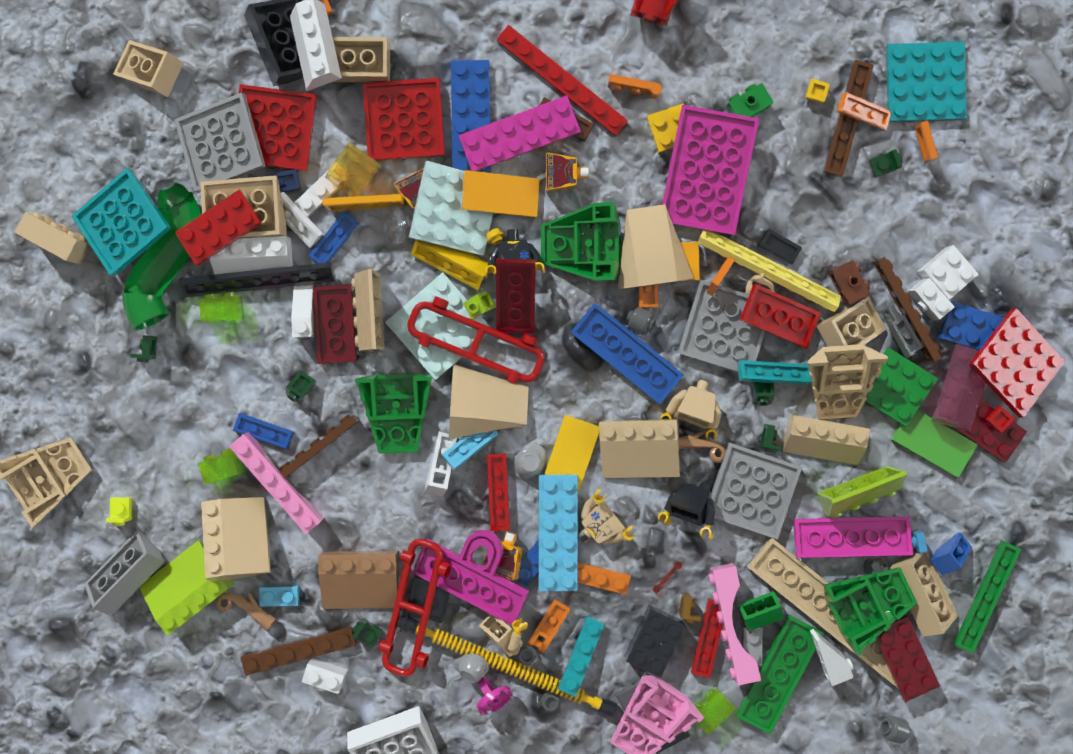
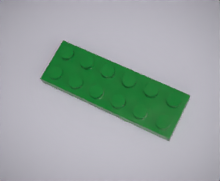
M788 614L759 669L761 681L752 682L735 714L736 717L771 735L816 649L810 630L814 629L821 636L824 633Z

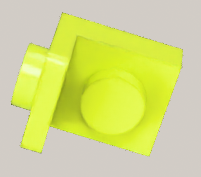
M111 497L110 517L106 518V522L112 523L113 526L125 525V522L132 520V497Z

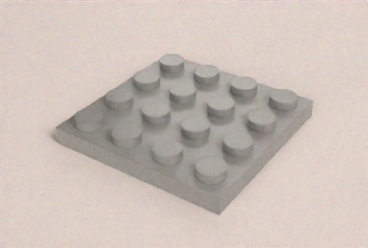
M241 92L174 119L194 192H201L200 182L236 179L266 167L244 93Z
M700 280L677 353L738 372L737 363L740 360L756 361L765 331L739 321L749 294L719 286L714 295L711 296L707 294V289L711 283Z
M728 442L724 459L721 462L711 492V497L715 502V519L778 540L802 467Z

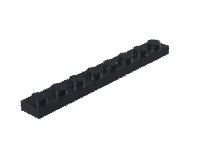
M328 262L180 278L178 284L184 298L335 282L336 276L332 263Z

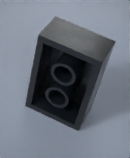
M648 604L624 655L626 662L661 678L686 627L683 620Z

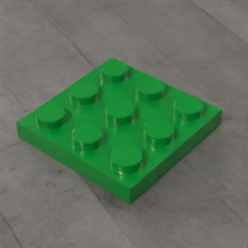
M887 347L883 354L888 357L886 364L881 366V373L873 381V388L867 393L865 402L906 427L938 378Z

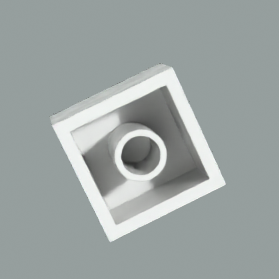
M954 245L945 247L916 272L921 279L930 278L948 300L979 275Z

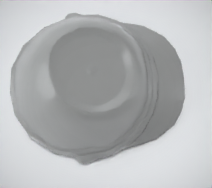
M536 443L525 445L514 457V466L517 474L525 479H533L543 473L547 458L545 449Z
M466 654L457 658L454 662L456 670L469 683L478 682L489 670L487 661L476 654Z

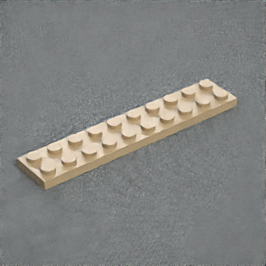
M770 537L747 567L855 653L842 636L825 601L824 584L829 583ZM874 641L871 645L866 646L858 657L896 686L878 645Z

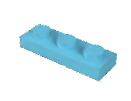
M494 430L492 432L464 436L444 452L442 458L455 471L497 437L498 432Z

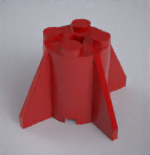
M634 0L630 16L636 18L643 17L642 21L653 24L656 21V24L667 26L671 11L679 0Z

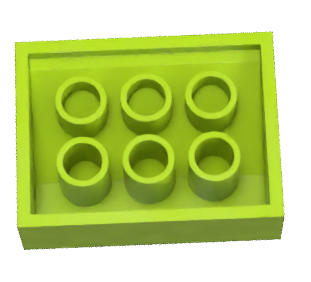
M885 466L816 494L824 514L828 517L836 518L843 515L842 512L846 510L854 511L859 509L860 505L864 503H875L879 497L895 495L897 490L902 489L907 472Z
M199 539L150 577L139 588L155 621L168 636L232 587L234 583L232 580L213 583L205 579L204 544Z

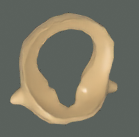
M762 273L761 275L753 276L748 281L745 294H750L753 281L767 285L773 292L775 288L773 283L764 278V273Z

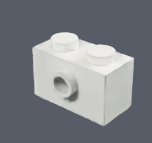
M930 278L921 279L907 291L917 303L918 308L925 312L932 321L940 320L954 308L953 304Z
M312 658L307 664L302 682L315 686V689L319 691L327 690L339 694L348 669Z

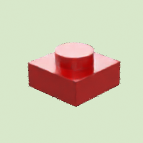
M998 405L985 420L998 433H1002L1015 418L1002 406Z

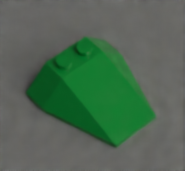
M615 202L594 203L542 224V263L595 281L616 280L621 264V223Z

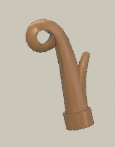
M704 431L679 437V449L711 448V460L715 463L723 461L726 452L724 446L713 440L699 438L704 434ZM716 450L720 452V457L715 456Z
M251 592L247 593L249 601L234 593H223L217 598L216 607L219 611L227 612L235 603L267 632L277 620L258 605ZM224 599H227L228 601L226 607L222 605V601Z

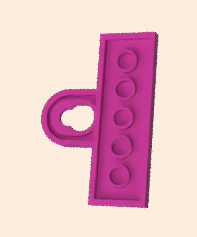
M488 530L475 531L466 539L460 555L439 545L443 550V561L451 564V570L446 579L439 577L437 586L512 625L518 619L529 591L495 574L503 555V545L498 536ZM480 545L485 546L488 550V563L483 566L475 563L472 556L473 551L477 550ZM422 547L412 573L430 582L436 559L435 552Z

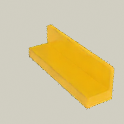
M420 240L415 241L410 254L476 290H479L485 278V269L488 265V262L471 253Z

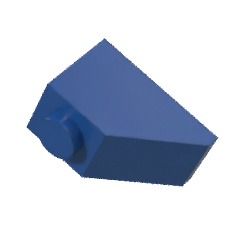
M959 532L936 549L930 561L941 575H945L962 568L972 546L962 533Z

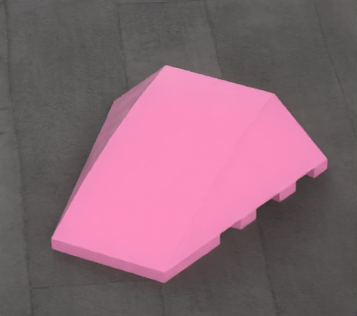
M643 675L610 742L627 754H654L666 742H672L676 735L682 731L686 732L696 721H702L704 716L689 698L658 676Z

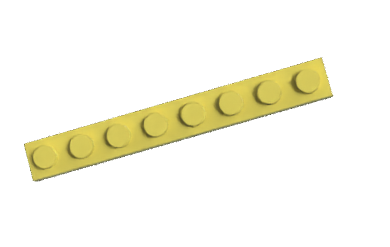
M703 229L697 243L703 247L711 249L723 257H731L738 265L744 266L756 274L761 275L764 273V277L772 282L786 287L788 290L821 305L825 309L833 312L838 309L840 295L714 231Z

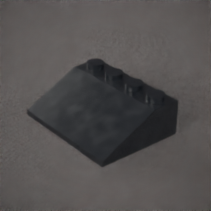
M270 0L249 4L244 14L273 87L303 78L290 15L296 3L304 0Z

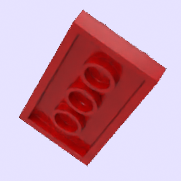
M239 189L175 233L195 265L199 266L262 224V221L243 191Z
M753 284L739 321L802 348H808L821 313L762 286Z

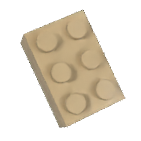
M332 37L341 73V79L333 82L390 81V43L387 37Z
M25 212L14 232L61 259L77 264H83L91 249L84 235L76 234L71 231V228L61 223L58 224L54 222L53 218L38 212H34V214Z

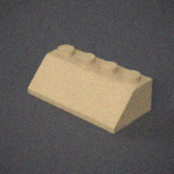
M789 414L782 452L858 465L867 449L870 429Z
M914 551L913 555L898 559L890 569L901 568L917 604L909 611L912 613L922 636L944 634L958 617V614L936 568L930 561L931 558L928 551L922 553Z

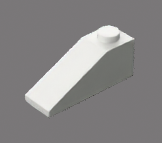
M314 284L294 286L291 317L292 337L294 338L316 337L313 302Z
M438 432L424 491L443 496L448 488L451 467L442 458V454L456 444L457 438L449 439V434Z
M814 629L810 630L824 674L830 684L834 686L852 679L853 674L851 670L854 668L850 659H846L841 651Z

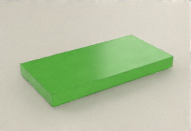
M919 410L916 411L906 427L899 424L891 437V440L957 478L961 475L978 445Z

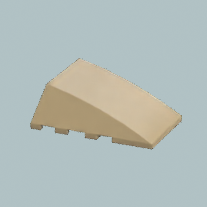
M665 204L626 210L618 289L694 279Z
M862 344L822 347L808 360L818 419L857 417L867 399V393L873 388V381L876 377H879L881 373L880 368L883 364H886L888 357Z
M454 364L449 439L527 425L529 387Z
M72 438L0 460V479L7 481L25 509L22 511V514L31 528H34L92 471Z

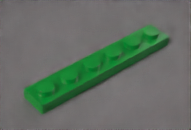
M1000 541L956 636L954 645L974 653L1020 554V548L1005 541Z

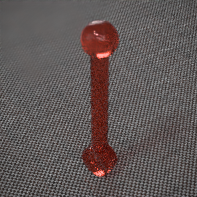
M676 561L674 563L673 569L658 585L653 586V592L658 593L660 587L677 569L682 568L681 562Z

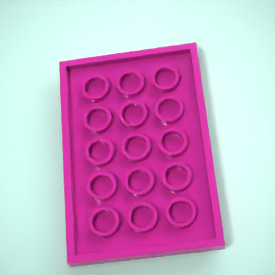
M682 105L662 205L665 204L673 224L735 235L760 118Z

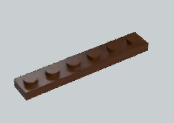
M855 60L845 92L865 99L874 65ZM839 113L823 173L843 177L858 120Z
M882 257L872 262L900 313L906 316L923 348L921 350L927 361L935 362L941 359L938 345L932 342L929 329L923 326L921 315L913 308L911 304L912 299L908 293L904 292L902 288L903 283L898 276H895L890 260Z
M349 414L339 421L341 425L337 428L333 426L328 429L323 439L317 438L309 444L311 447L306 452L302 450L294 456L296 460L291 464L288 461L279 468L281 470L280 473L286 479L360 421L356 415L350 417ZM262 485L261 487L263 488V490L265 492H268L267 489Z
M349 626L242 655L240 658L245 676L354 647L357 645L356 639H352L354 635L353 628Z

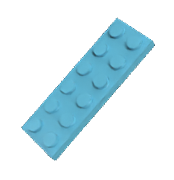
M577 474L539 475V591H577Z

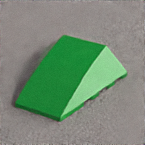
M393 373L375 374L355 379L379 454L418 452L432 381L431 375Z
M901 568L824 584L825 601L842 636L858 656L866 646L871 645L877 640L876 637L883 631L886 632L896 619L899 620L917 604Z

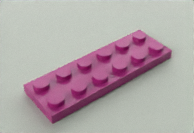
M566 95L461 134L459 139L471 171H480L574 136L581 131Z
M910 516L793 520L796 558L913 555Z

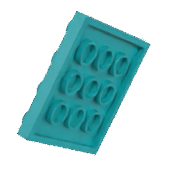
M965 42L886 45L887 110L891 112L889 122L967 119Z
M126 168L72 215L73 220L109 275L114 277L171 229L130 168Z

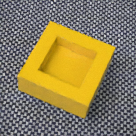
M811 79L804 99L823 104L830 84Z

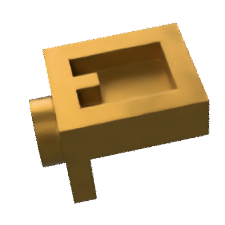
M682 592L679 616L687 623L701 621V616L698 613L690 612L694 610L695 601L692 599L691 594Z

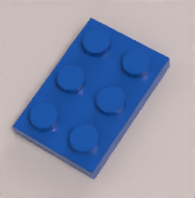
M951 302L954 308L945 315L939 339L980 350L1004 317Z

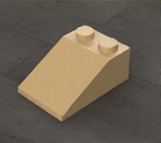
M129 40L113 75L168 98L183 66V62L166 51Z
M869 296L817 325L827 347L865 345L886 330Z

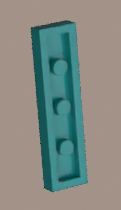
M740 360L737 363L739 381L799 385L812 384L808 364Z
M586 616L557 689L575 697L577 696L605 625L604 623Z

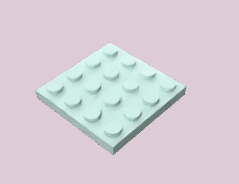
M425 161L409 238L484 256L487 244L486 234L490 230L493 213L461 210L464 171Z
M443 272L385 322L435 380L462 357L431 344L429 347L418 344L419 339L409 333L407 323L416 304L423 301L432 303L435 296L449 301L448 310L471 319L463 305L467 299ZM428 309L420 311L415 323L416 330L466 351H469L477 333L476 329ZM481 315L475 319H472L481 324L489 326L487 322L481 317Z

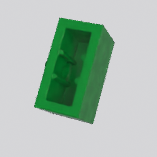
M754 83L746 88V93L741 96L739 93L732 96L726 109L732 114L754 117L771 107L774 102L763 83L757 86Z
M774 591L738 604L740 616L748 632L784 619L782 606Z

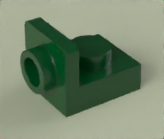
M896 149L869 160L875 178L902 168L903 162L900 153H897Z
M143 335V339L140 341L142 353L130 354V358H137L136 362L149 363V359H156L157 336Z
M300 370L286 387L287 397L291 401L301 404L304 401V397L316 384V380Z
M753 382L754 396L752 404H758L759 406L770 405L775 397L774 383Z
M764 423L760 446L765 447L767 452L776 453L777 450L782 451V446L772 444L777 437L776 426Z
M365 618L362 623L358 621L352 629L354 632L352 639L355 640L357 638L372 648L383 633V630Z

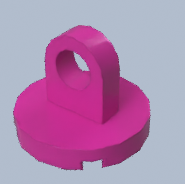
M484 676L478 681V685L485 696L480 699L476 708L480 715H487V711L490 710L495 712L509 702V696H512L513 693L508 686L494 689L490 681Z

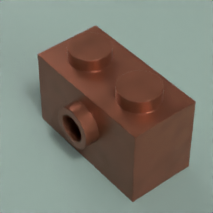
M853 260L828 271L844 306L851 305L870 295V286L865 279L863 280L860 274V266L856 262L854 263Z

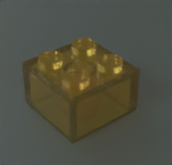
M348 142L327 171L325 178L349 196H361L378 172L381 164Z

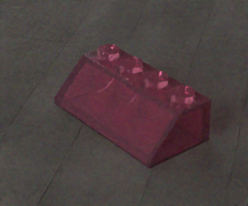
M958 344L955 345L931 421L971 432L986 382L969 365L978 353V350Z

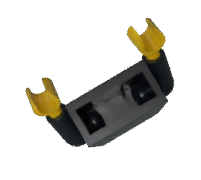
M518 229L507 230L508 240L500 241L499 245L494 247L485 269L486 278L489 273H493L494 278H496V259L536 260V272L542 270L543 274H545V267L539 252L533 244L527 243L526 239L519 240Z
M701 482L698 487L685 484L681 489L670 493L664 507L665 512H661L658 515V520L661 523L664 521V524L669 526L672 523L671 516L699 526L705 524V527L700 531V535L704 539L705 533L709 532L708 538L712 540L714 533L710 529L711 525L714 524L716 511L715 502L709 491L710 486L705 482Z

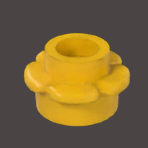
M499 228L489 231L486 234L487 243L499 244L500 241H503L504 233Z

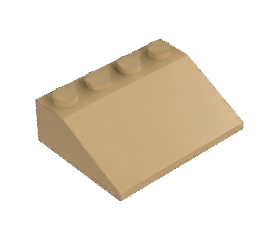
M277 176L200 182L202 214L237 190L243 191L262 224L239 239L287 236L286 218Z
M367 269L355 273V278H352V289L355 290L356 298H353V308L357 312V317H354V327L358 330V336H355V346L359 348V351L384 350L381 278L378 272L373 269Z
M678 419L599 422L603 478L680 477Z
M231 498L201 502L205 579L214 583L271 573L265 498Z

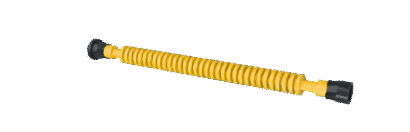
M406 613L405 616L401 615L397 626L400 627V632L405 631L417 634L420 621L415 620ZM426 628L425 636L432 638L433 644L437 640L436 645L439 646L441 642V647H444L446 644L445 649L451 646L450 651L456 648L454 652L457 653L460 650V655L463 652L464 655H480L487 661L488 665L492 663L491 668H494L496 665L495 669L498 670L501 667L500 671L503 672L505 669V674L510 671V676L514 673L513 677L515 678L518 676V679L521 680L523 677L524 682L527 680V683L530 684L532 681V685L536 684V687L541 685V689L545 688L546 691L550 689L551 693L554 692L556 695L559 693L560 697L563 696L565 699L568 697V700L577 701V704H581L583 701L608 717L612 718L616 711V702L596 696L593 698L586 695L585 690H581V688H579L575 697L557 689L561 680L558 681L556 677L554 680V677L550 676L549 678L548 674L544 677V672L540 674V671L537 670L535 673L534 668L530 671L531 667L528 666L526 669L525 664L521 667L522 663L519 662L517 665V661H514L512 664L513 659L508 661V657H505L503 660V655H500L498 658L499 654L496 653L494 656L493 651L489 654V649L485 652V648L483 647L480 650L481 646L479 645L476 649V644H473L471 647L472 642L466 645L467 640H464L462 643L463 639L460 638L457 641V636L452 639L453 634L448 637V632L443 635V630L439 633L440 629L438 628L436 632Z

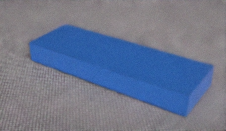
M343 211L308 256L317 263L330 262L360 223Z
M241 412L238 414L233 431L241 434L249 431L255 439L286 450L289 449L294 434L292 430Z

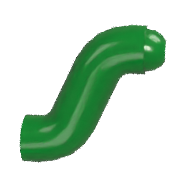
M174 183L172 187L159 191L157 198L159 211L171 229L151 245L130 272L126 280L124 292L122 293L123 307L134 331L153 326L169 316L170 313L163 302V294L191 258L175 232L199 217L201 211L193 193L189 192L179 183Z

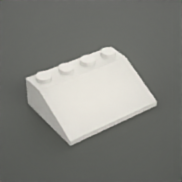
M419 706L347 732L348 751L350 754H439L427 720Z

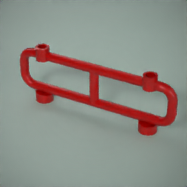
M438 296L434 297L432 303L427 301L419 302L412 309L407 328L413 337L419 339L418 344L429 347L431 344L507 375V380L515 384L518 383V380L526 383L534 381L542 370L545 357L542 350L535 346L538 341L536 337L524 333L520 340L447 309L449 301ZM428 309L476 329L477 333L469 351L416 330L415 323L420 311ZM484 333L534 353L537 356V362L532 373L525 375L476 355Z
M418 538L413 540L409 544L408 550H403L401 553L400 561L404 562L392 617L386 641L382 640L378 648L380 652H383L382 663L385 669L401 677L411 676L415 673L417 667L425 669L428 663L429 654L421 652L435 591L439 577L446 579L451 570V564L443 561L444 554L442 548L435 542ZM418 546L431 549L436 554L424 608L403 601L411 566L416 557L415 550ZM401 608L422 615L408 669L394 666L389 660L394 648L393 641Z

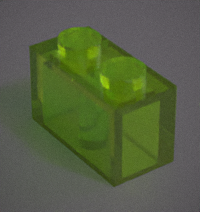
M236 292L224 293V297H217V294L205 295V298L199 299L201 322L210 323L244 319L242 296L236 295Z
M231 448L221 451L222 455L217 457L214 454L205 456L202 462L197 463L205 485L246 471L244 463Z
M717 686L714 689H710L700 703L697 702L695 704V707L704 716L702 721H696V723L708 735L736 709L733 702Z

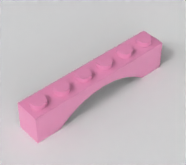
M249 431L229 446L305 534L323 520L324 517L313 504L305 499L278 471L262 446Z
M730 563L710 568L711 574H708L710 585H713L715 590L712 596L715 605L718 604L719 612H716L719 624L722 623L723 626L721 637L723 642L727 644L725 655L727 661L731 662L732 668L729 669L730 677L732 680H735L738 686L761 681L757 661L741 646L733 627V602L740 586L736 566Z

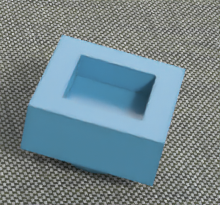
M919 530L911 531L912 548L919 553L927 552L924 532Z

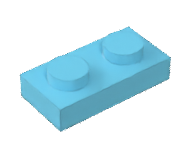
M299 585L259 587L260 607L298 606Z

